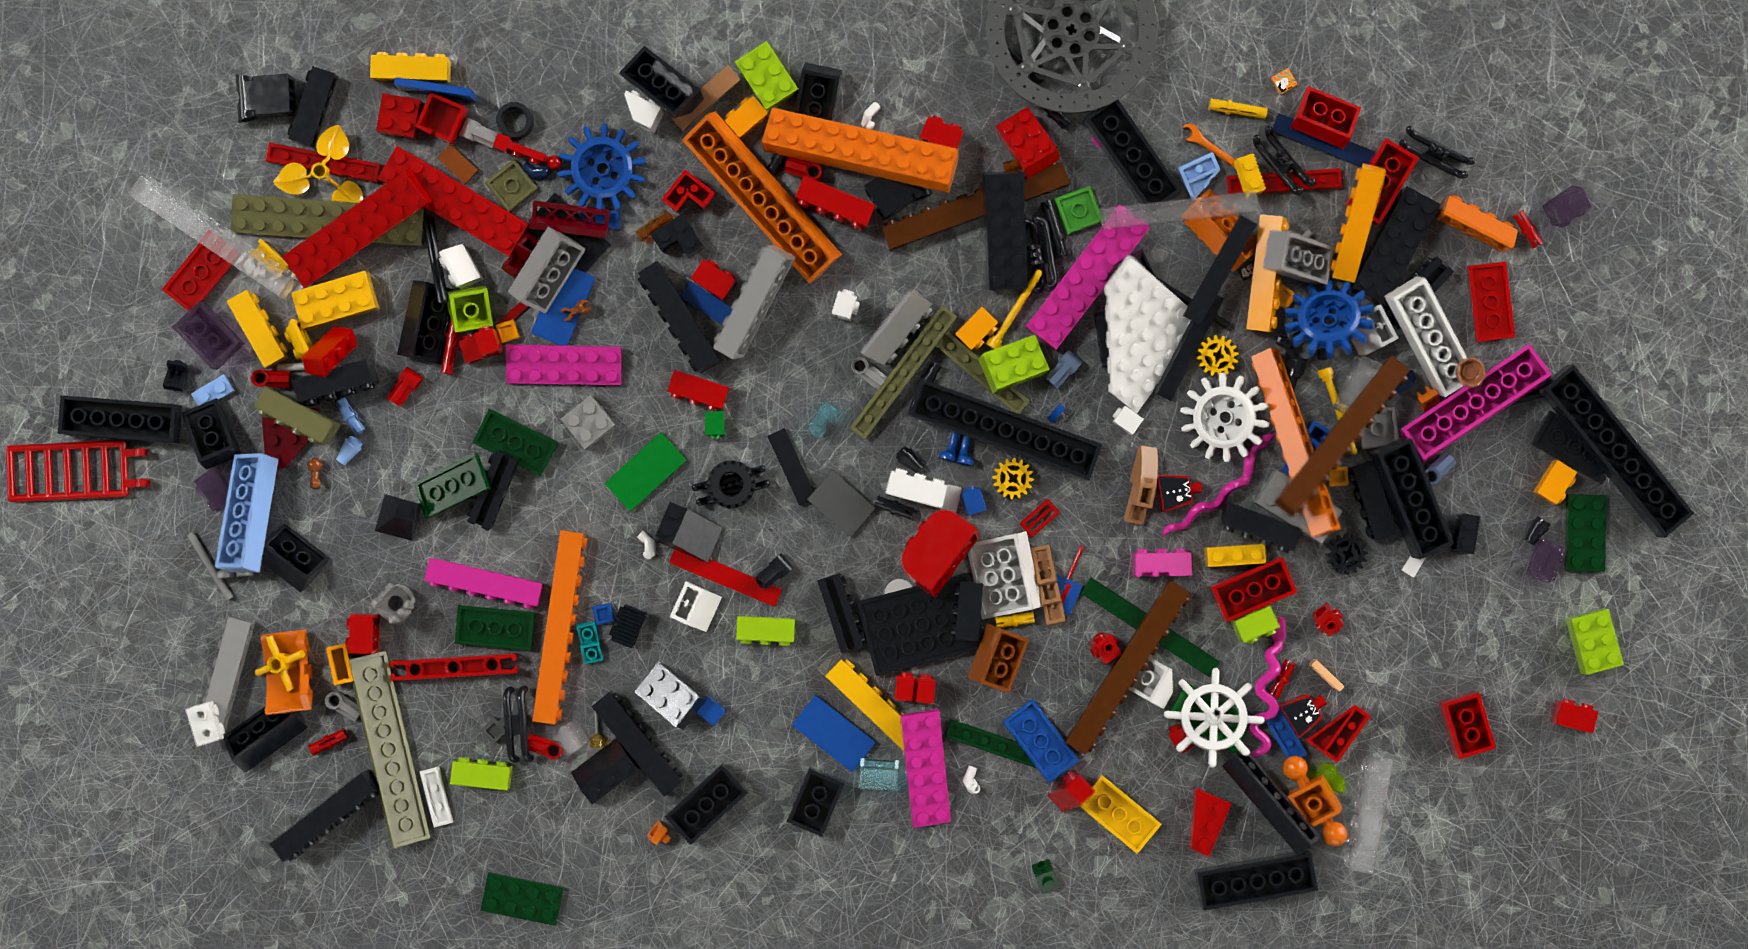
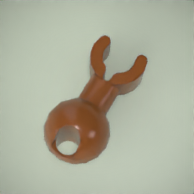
M582 299L573 308H562L560 311L563 313L565 311L571 312L564 321L572 320L573 316L578 313L587 314L591 310V304L588 300Z
M312 458L307 464L309 471H311L310 488H320L319 471L322 469V462L317 458Z

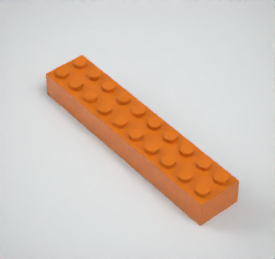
M776 108L771 109L762 139V146L765 152L947 193L950 191L959 159L958 149Z
M716 111L707 114L682 139L774 245L796 256L792 265L808 283L817 280L842 256V253Z

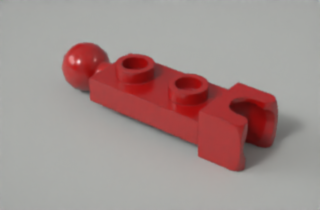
M500 133L495 138L493 147L498 151L506 154L511 151V155L522 159V156L530 158L529 162L540 165V163L547 164L552 170H558L562 166V159L558 155L549 157L544 153L514 143L510 137Z

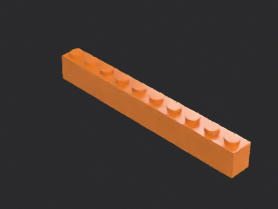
M1269 348L1251 356L1253 361L1252 367L1257 373L1258 385L1265 397L1264 403H1268L1271 414L1270 420L1275 426L1276 438L1283 450L1282 456L1288 464L1289 476L1293 479L1312 455L1314 449L1280 350ZM1325 484L1323 486L1319 485L1316 488L1319 492L1312 500L1308 499L1305 502L1307 507L1302 512L1308 523L1307 530L1312 537H1322L1340 530Z
M560 530L532 719L534 722L555 725L562 718L563 710L560 709V702L564 701L565 690H562L563 682H567L568 671H565L566 663L570 662L571 652H568L569 644L573 643L574 633H571V627L576 623L577 615L574 614V607L578 606L579 595H576L577 587H581L582 576H579L580 568L584 567L585 557H582L583 549L587 548L588 538H585V533Z

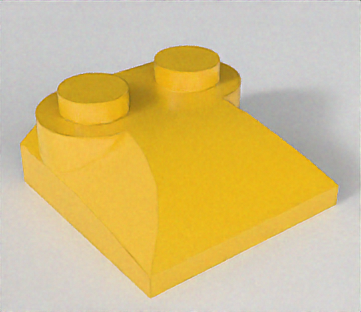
M291 319L284 335L287 341L292 343L294 347L293 353L296 359L299 360L314 345L307 331L301 329L299 320Z

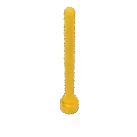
M1037 269L1027 284L1028 288L1023 290L996 335H993L991 338L989 337L985 343L992 349L1002 347L1003 336L1042 276V270Z
M1331 366L1319 370L1317 373L1319 379L1321 378L1322 381H1325L1339 421L1344 412L1332 381V374L1334 372ZM1353 441V443L1350 445V447H1352V450L1349 453L1352 456H1355L1357 454V449Z

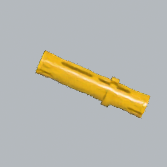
M1210 98L1208 108L1210 111L1225 112V115H1230L1231 113L1264 120L1268 111L1267 107L1236 103L1230 99L1224 101Z

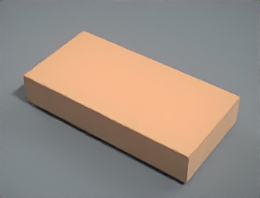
M1313 659L1309 663V666L1333 689L1341 691L1345 687L1317 660Z

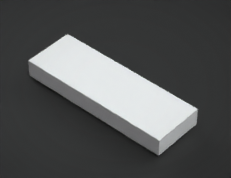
M440 767L420 771L433 826L438 827L453 823Z

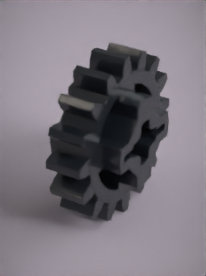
M1344 533L1343 538L1340 535H1336V541L1330 540L1332 546H1326L1330 550L1329 553L1325 554V556H1330L1327 563H1333L1331 569L1335 570L1338 568L1339 574L1343 570H1345L1346 575L1350 574V570L1353 573H1357V567L1363 568L1361 562H1367V559L1363 558L1364 555L1368 554V552L1363 551L1366 544H1360L1361 538L1355 540V534H1351L1350 538L1348 533ZM1347 541L1344 546L1337 547L1339 543ZM1355 545L1358 548L1359 554L1354 549ZM1348 550L1350 557L1345 558L1343 551ZM1334 554H1337L1339 558L1338 562L1336 561ZM1350 561H1356L1352 566L1346 567Z

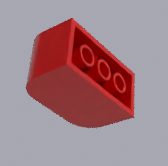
M949 510L936 511L929 516L926 522L922 521L917 528V534L914 537L911 536L906 542L907 547L902 554V566L908 578L934 598L980 538L976 527Z

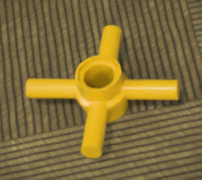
M273 635L266 637L272 657L268 659L267 665L255 670L256 676L259 677L268 672L278 673L282 678L286 691L293 690L294 687L287 670L292 667L294 661L305 657L304 651L300 650L291 655L280 653Z

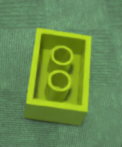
M767 41L735 61L739 72L767 112H770L772 108L778 107L798 94L797 86Z
M1035 335L983 353L978 359L992 394L1041 377L1050 370Z
M1601 608L1565 618L1580 674L1589 675L1624 665L1609 609Z

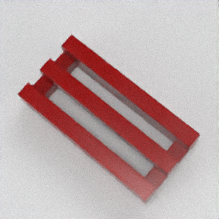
M1047 498L1024 518L1019 525L1032 538L1060 512ZM1046 504L1049 505V507L1042 514H1040L1033 522H1031L1028 526L1025 525V523L1029 519H1031L1038 511H1040ZM1051 510L1054 511V513L1049 518H1047L1040 526H1038L1033 532L1030 531V529L1037 522H1039L1046 514H1048Z

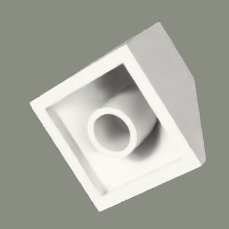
M1148 657L1147 661L1149 663L1143 672L1139 671L1136 676L1138 678L1133 688L1129 687L1128 689L1164 709L1173 693L1172 669Z

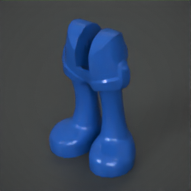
M952 432L947 449L939 453L940 459L950 462L955 461L959 434ZM963 436L956 463L973 466L974 459L969 456L970 438Z

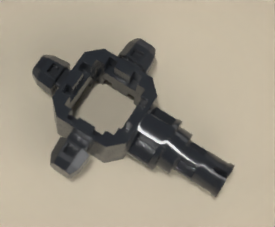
M1300 331L1291 334L1289 339H1287V336H1277L1275 342L1277 346L1286 347L1284 352L1288 359L1286 370L1293 391L1298 379L1301 378V375H1304L1307 364L1315 361L1316 357L1322 361L1328 359L1326 350L1323 348L1319 349V347L1315 354L1309 356L1308 359L1292 354L1293 338L1300 334Z

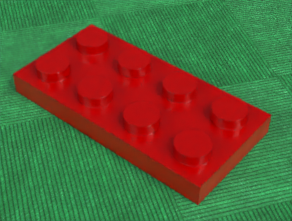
M209 230L161 290L191 314H194L241 254Z
M1506 261L1467 266L1475 341L1483 342L1515 338Z

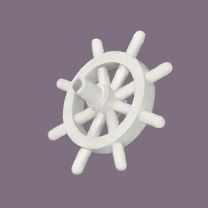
M1218 668L1212 669L1211 684L1201 686L1196 690L1184 679H1181L1179 685L1189 695L1183 704L1182 711L1164 712L1165 718L1181 719L1183 730L1187 736L1176 746V750L1182 752L1193 742L1200 748L1209 750L1210 767L1216 766L1217 750H1223L1232 745H1235L1244 756H1248L1250 751L1240 740L1247 723H1264V718L1261 716H1248L1246 706L1242 700V697L1252 689V685L1246 683L1237 692L1229 687L1220 685V672ZM1211 693V708L1201 698L1202 695ZM1219 694L1229 698L1220 707H1218ZM1195 702L1204 713L1190 712L1192 704ZM1233 705L1236 706L1238 715L1224 714ZM1190 720H1202L1204 722L1193 730ZM1224 722L1238 723L1236 731L1233 733ZM1210 727L1209 741L1201 738L1200 735ZM1218 728L1226 735L1227 739L1217 742Z

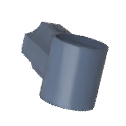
M1068 350L1045 379L1058 389L1067 377L1078 369L1083 361Z
M1446 451L1425 469L1426 475L1428 472H1431L1434 476L1430 485L1437 484L1457 463Z

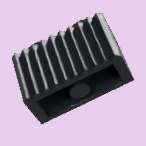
M1464 513L1457 514V522H1455L1456 526H1454L1456 529L1453 534L1454 544L1451 545L1453 547L1451 550L1453 552L1474 554L1480 516Z
M625 604L624 607L620 606L616 615L619 618L617 625L613 624L609 633L612 636L611 641L631 649L634 648L648 612Z

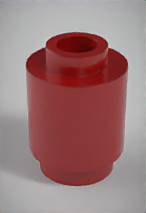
M1178 723L1170 727V732L1167 734L1175 748L1187 737L1182 725ZM1193 742L1188 747H1186L1181 753H1184L1190 750L1192 747H1194Z

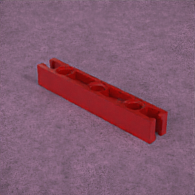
M518 653L390 661V667L397 668V665H406L407 675L402 676L391 673V681L518 673V665H515L513 669H504L502 661L505 658H512V661H516ZM491 659L496 660L498 664L495 670L490 669L488 665ZM452 662L458 663L459 670L457 672L451 670L450 665ZM414 664L420 666L421 671L419 674L413 673L412 666Z

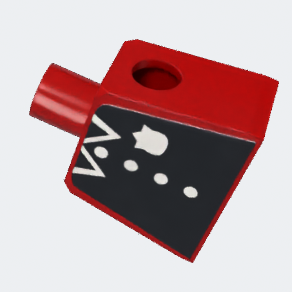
M1157 476L1161 512L1192 503V494L1202 493L1201 482L1190 483L1189 476Z
M1303 694L1278 704L1298 738L1322 719L1318 710L1327 705L1322 695L1312 700L1309 694Z

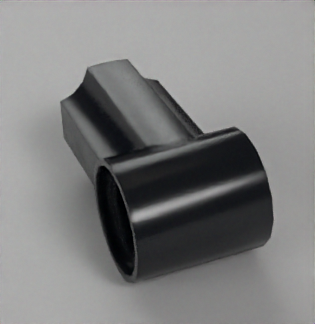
M781 553L755 577L756 583L760 588L766 590L794 567Z

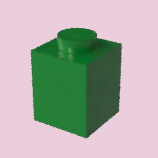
M705 412V435L709 436V439H721V435H725V412Z

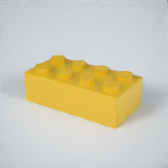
M361 271L291 292L301 329L305 331L380 310L371 277L367 271Z

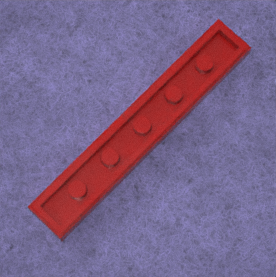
M269 142L265 161L285 166L290 163H299L306 170H311L314 164L322 163L327 156L320 155L317 151ZM330 157V160L326 163V166L329 168V174L379 183L377 177L381 172L382 164L348 157L340 160Z
M1341 168L1304 171L1309 178L1316 180L1315 185L1312 187L1306 186L1294 172L1286 173L1297 187H1303L1304 191L1342 188ZM1276 173L1260 174L1266 187L1261 194L1291 192ZM1226 176L1227 196L1244 195L1239 177Z
M675 549L669 560V563L774 607L782 591L781 588L774 585L764 590L756 583L755 577L711 559L706 563Z

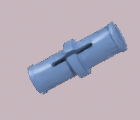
M346 397L335 403L344 417V422L348 423L355 436L360 435L366 430L357 417L358 413L351 408Z

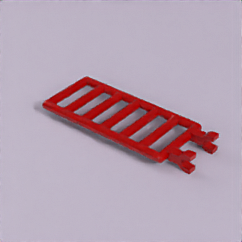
M126 440L8 445L6 447L7 499L9 502L127 497L130 487H150V479L129 480L128 457L149 456V448L128 449ZM109 448H120L121 490H110ZM82 449L83 492H72L71 450ZM90 449H101L102 491H91ZM63 450L64 492L53 493L52 451ZM44 451L45 493L34 494L33 452ZM15 452H25L26 494L15 495Z

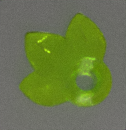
M1330 762L1322 763L1318 770L1311 771L1307 776L1311 780L1323 773L1332 790L1340 793L1344 792V778L1337 773L1336 766ZM1330 770L1331 773L1329 775L1324 774V771Z

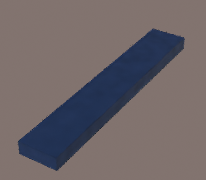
M1280 113L1277 114L1272 126V132L1361 168L1363 163L1368 164L1375 153L1373 150L1350 141L1342 149L1292 129L1290 127L1293 118Z

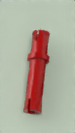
M451 317L448 333L445 335L447 340L440 373L453 375L458 339H461L460 332L455 333Z

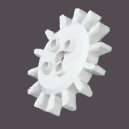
M1219 373V387L1213 388L1207 378H1203L1201 382L1206 389L1205 394L1200 396L1193 390L1187 392L1190 398L1197 401L1195 409L1183 407L1180 412L1193 415L1194 423L1186 424L1181 429L1185 432L1196 429L1199 436L1191 442L1190 446L1192 448L1199 446L1202 441L1209 444L1205 458L1210 459L1214 455L1216 447L1223 449L1224 462H1229L1231 459V447L1236 446L1239 453L1246 457L1249 454L1243 444L1244 441L1250 439L1254 444L1258 445L1263 442L1259 436L1253 434L1255 426L1261 428L1269 427V422L1256 419V412L1265 410L1269 406L1268 403L1254 405L1251 401V398L1260 390L1258 386L1251 388L1247 394L1240 390L1244 383L1243 376H1238L1234 387H1228L1226 374ZM1230 401H1233L1235 403V406L1233 408H1230L1228 406V403ZM1212 408L1217 410L1216 415L1211 414ZM1225 411L1231 415V419L1227 423L1223 422L1220 418L1221 414ZM1236 419L1242 420V424L1240 426L1236 425ZM1219 426L1224 427L1223 433L1218 432Z

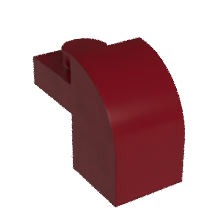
M527 233L517 244L514 253L503 263L501 269L516 279L539 241Z

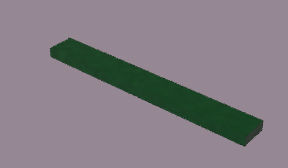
M1090 577L1081 591L1082 595L1134 629L1138 628L1147 614L1092 577ZM1167 628L1169 633L1164 640L1161 638L1158 644L1210 677L1212 669L1216 668L1220 661L1170 628Z

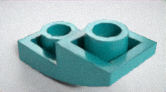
M595 620L576 624L584 664L604 660Z

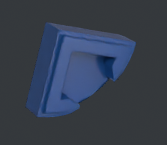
M1059 404L1047 417V420L1053 423L1066 408Z

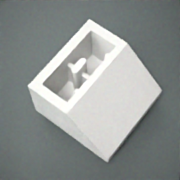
M634 90L631 93L626 91L625 97L636 126L654 134L664 114L661 107L651 99L648 101L644 100L642 95Z
M464 244L439 252L441 255L439 261L443 268L450 272L448 278L456 288L465 289L483 280Z
M1380 304L1374 307V314L1361 316L1362 319L1374 320L1373 330L1359 329V332L1366 335V343L1363 345L1355 339L1351 341L1361 358L1399 338Z
M686 581L670 617L707 632L722 597Z

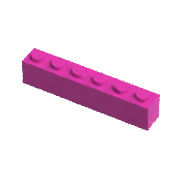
M429 558L424 581H429L430 586L440 587L442 584L448 586V590L459 592V589L467 590L466 594L478 596V593L485 594V598L496 600L497 597L503 598L504 603L515 605V602L523 603L522 607L530 609L540 605L544 583L436 558Z

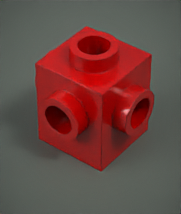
M1328 602L1312 613L1318 630L1321 633L1325 632L1329 637L1340 632L1344 626L1343 614L1338 608L1333 609Z
M1100 632L1093 636V640L1088 642L1091 646V654L1101 663L1107 664L1122 654L1117 646L1118 641L1114 635Z

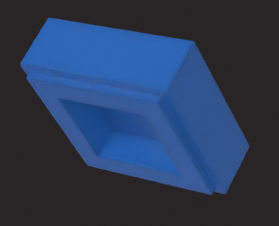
M612 603L592 607L596 625L615 622Z

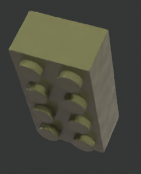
M264 386L254 405L258 409V414L266 418H275V423L283 427H292V432L300 436H309V441L317 445H330L341 426L338 422L308 406H304V404L298 403L276 389Z

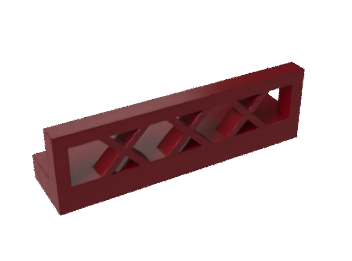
M534 200L529 229L546 230L547 227H550L560 233L606 238L609 232L610 210ZM537 207H545L549 214L546 216L537 215ZM561 209L564 210L568 214V216L564 219L559 218L555 214V212ZM583 212L587 218L584 221H579L574 214ZM596 214L605 215V223H597L593 217Z

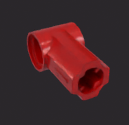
M788 157L784 170L785 173L801 178L806 176L816 181H820L823 178V170L819 164ZM812 168L819 169V174L816 177L809 175Z
M406 367L398 377L397 384L387 398L401 407L412 391L414 392L420 386L424 378L411 368Z
M259 369L251 374V382L258 387H291V371ZM260 373H263L266 378L262 384L257 382V376Z
M532 733L528 736L529 751L547 756V758L553 760L560 758L565 752V747L560 741H553ZM552 745H556L559 748L558 755L551 753Z

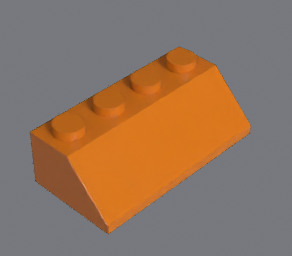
M1210 189L1180 216L1184 223L1216 255L1219 253L1238 219ZM1253 233L1233 266L1232 272L1256 251L1257 237Z
M1449 195L1444 199L1435 219L1503 253L1513 249L1518 230L1513 228L1514 225L1507 221L1501 222L1496 219L1497 216L1489 212L1485 214L1479 211L1480 208L1474 204L1467 205L1462 202V198L1456 195Z

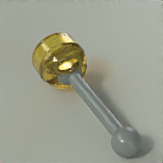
M594 711L595 734L590 738V747H605V739L599 734V718Z

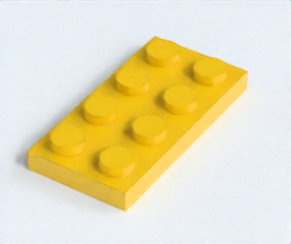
M1101 775L1092 786L1095 793L1080 807L1138 854L1162 824Z

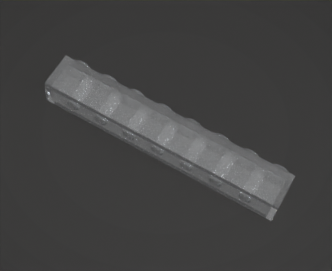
M1255 191L1106 208L1099 211L1101 230L1251 214L1258 211V203Z

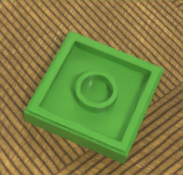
M1091 186L1054 199L1067 235L1103 222Z

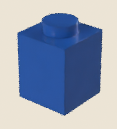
M975 486L964 488L965 492L961 493L967 515L985 511L986 506L981 489H976Z
M708 696L706 702L697 713L714 726L727 709Z

